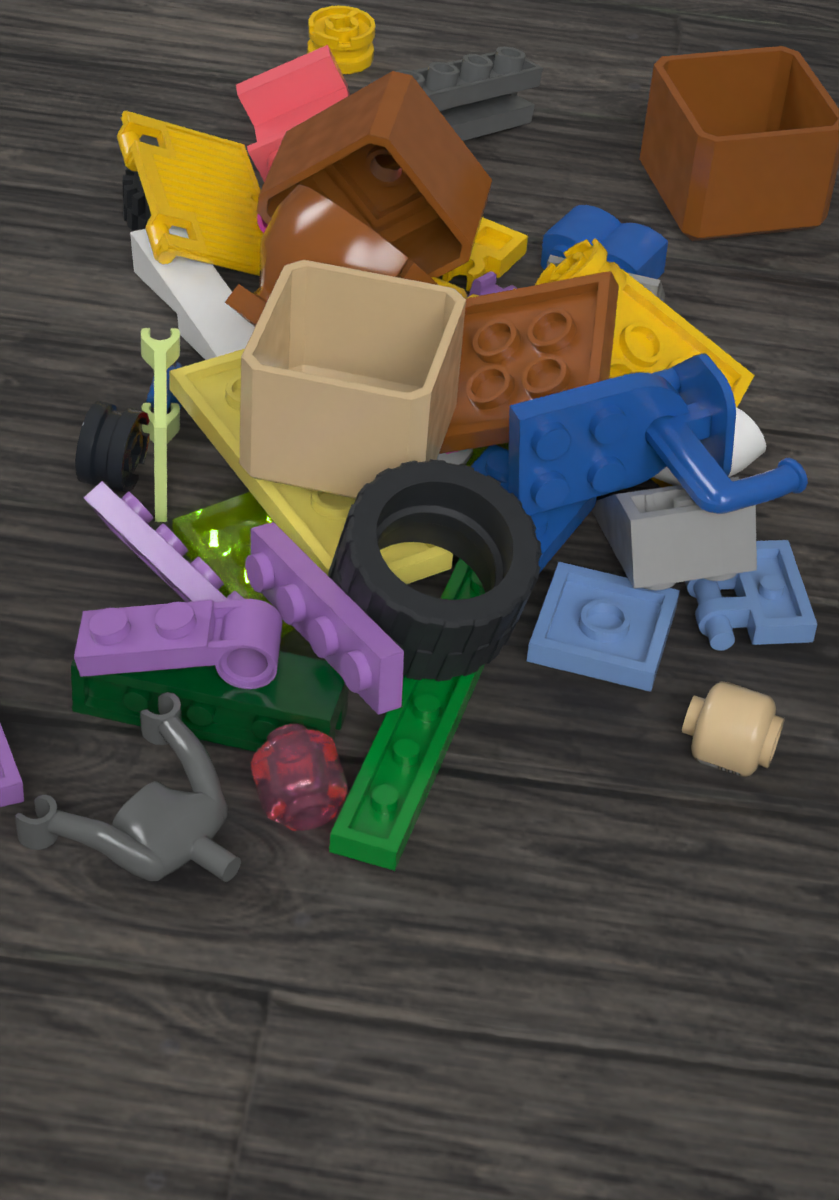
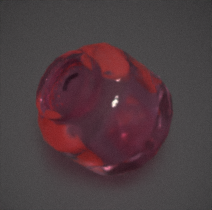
M289 724L279 727L268 735L267 742L256 750L251 760V771L265 815L277 823L285 824L286 828L290 830H311L330 822L336 816L337 808L343 803L348 793V785L335 743L330 736L321 731L308 730L300 724Z

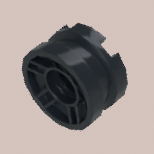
M96 401L92 404L84 419L77 443L75 469L78 481L95 486L101 481L108 482L110 489L125 493L133 490L139 480V475L132 474V472L135 471L138 463L144 465L148 450L150 434L141 432V424L148 425L150 422L148 413L133 408L119 412L115 405L102 401Z

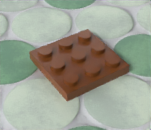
M611 271L465 298L466 307L457 404L439 454L509 443L510 405L609 379L619 285Z

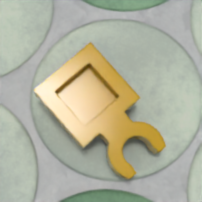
M482 217L469 262L444 274L442 280L449 282L457 275L467 276L466 291L470 292L473 281L490 271L494 272L497 278H500L526 254L528 236Z

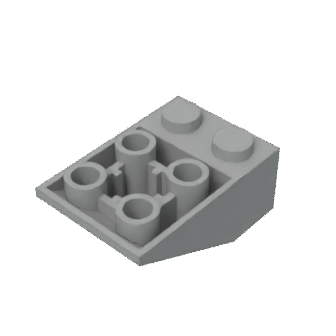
M738 476L730 477L731 481L740 480ZM682 485L615 494L597 500L595 507L592 509L593 515L634 589L664 590L674 586L676 582L703 578L710 581H724L733 578L737 573L757 570L756 505L726 514L711 513L697 506Z

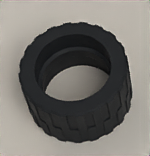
M433 459L427 462L409 461L401 463L399 467L393 469L387 468L377 474L371 483H366L358 492L355 503L351 505L328 572V576L404 651L403 675L410 679L451 680L452 677L470 675L477 672L479 667L485 663H491L499 655L503 645H507L538 580L541 568L538 565L542 553L540 541L535 533L537 528L531 516L527 515L522 508V503L513 493H509L496 479L489 475L485 476L475 471V468L461 463L456 465L446 463L445 460ZM404 542L427 543L446 549L470 566L479 578L485 594L463 600L440 599L423 594L405 584L392 572L384 561L380 550L390 545Z

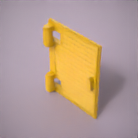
M123 111L121 114L123 125L118 131L117 140L125 166L131 171H138L152 216L147 221L145 230L155 260L161 264H168L177 255L260 276V240L263 232L260 230L257 222V205L261 190L245 145L133 112ZM147 135L156 138L159 147L140 142L141 136ZM172 225L187 230L189 239L172 235L169 229Z

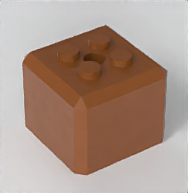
M784 46L662 56L653 66L639 160L680 230L691 241L814 229L820 226L828 216L838 170L839 108L800 52Z
M392 71L286 131L260 191L257 213L268 225L277 206L299 184L307 186L336 203L406 255L408 260L403 266L402 271L409 260H411L430 277L438 278L469 262L489 198L492 179L415 78L409 74ZM380 154L392 155L401 168L398 170L382 168L376 162L375 156Z

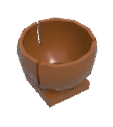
M299 184L277 206L260 240L259 288L252 293L238 284L225 303L255 327L284 265L301 260L393 277L399 276V278L435 285L438 284L411 260H409L402 271L403 266L408 260L406 255L336 203L313 189Z

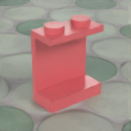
M328 45L236 84L237 95L254 125L257 139L256 143L247 146L248 153L263 181L265 182L286 131L350 96L345 78Z

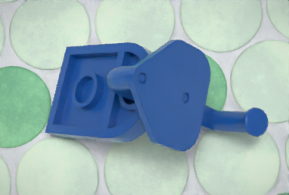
M705 353L695 355L671 368L657 372L626 374L509 406V493H513L519 499L527 515L537 514L636 486L651 479L666 467L669 468L697 506L702 510L717 514H726L768 502L791 492L801 493L806 489L808 479L804 468L799 462L792 458H784L775 469L731 481L728 476L732 467L736 422L735 399L727 378Z

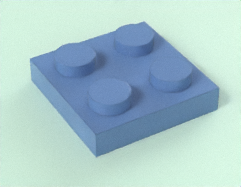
M558 562L529 642L527 662L651 692L677 608L680 590L672 588L664 590L634 589L626 577Z

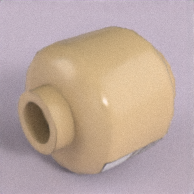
M721 681L710 689L706 699L693 696L685 716L682 733L693 736L691 750L696 761L741 777H747L752 775L758 766L765 768L770 766L781 735L784 718L775 715V702L770 696Z

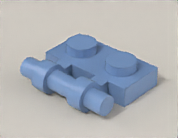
M788 540L756 541V571L737 573L733 578L724 581H710L704 578L685 581L687 591L698 602L695 617L699 630L708 637L710 646L715 650H726L734 644L733 628L747 627L752 645L809 643L814 641L817 621ZM721 589H735L737 597H722L720 591Z

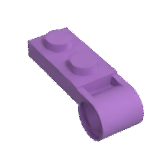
M212 599L83 611L74 660L80 677L216 665L218 674L228 684L243 689H256L269 684L277 674L282 617L274 606L257 599L214 602Z

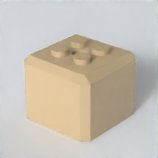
M301 260L284 265L241 356L239 464L255 479L356 499L358 492L366 483H371L377 474L387 468L393 469L399 467L401 463L414 460L418 462H427L430 459L437 460L457 404L466 299L455 288L314 261Z

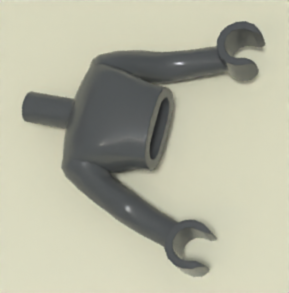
M167 692L158 697L160 715L151 713L148 710L140 712L141 730L143 737L148 742L155 745L169 744L183 765L193 792L174 790L158 781L151 782L122 806L116 814L112 825L103 821L60 811L57 809L56 801L51 796L44 794L34 800L38 819H30L22 813L15 815L18 840L23 846L29 849H44L53 845L58 837L62 836L97 850L135 877L147 881H159L192 860L222 881L228 882L236 875L241 865L239 857L212 840L227 820L228 805L206 748L182 722L181 702L174 693Z

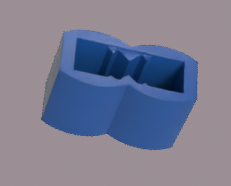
M575 206L543 235L541 267L544 270L547 268V261L550 255L566 258L563 252L586 239L592 246L591 242L597 239L608 252L607 261L615 262L627 273L658 279L665 270L668 241L661 234L641 224L621 223L610 213L594 206Z

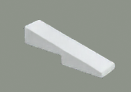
M173 225L169 229L170 234L189 239L186 229ZM146 230L130 232L134 272L177 313L180 335L205 360L245 349L255 327L225 303L232 291L214 266L177 255L172 262L161 264L154 258Z

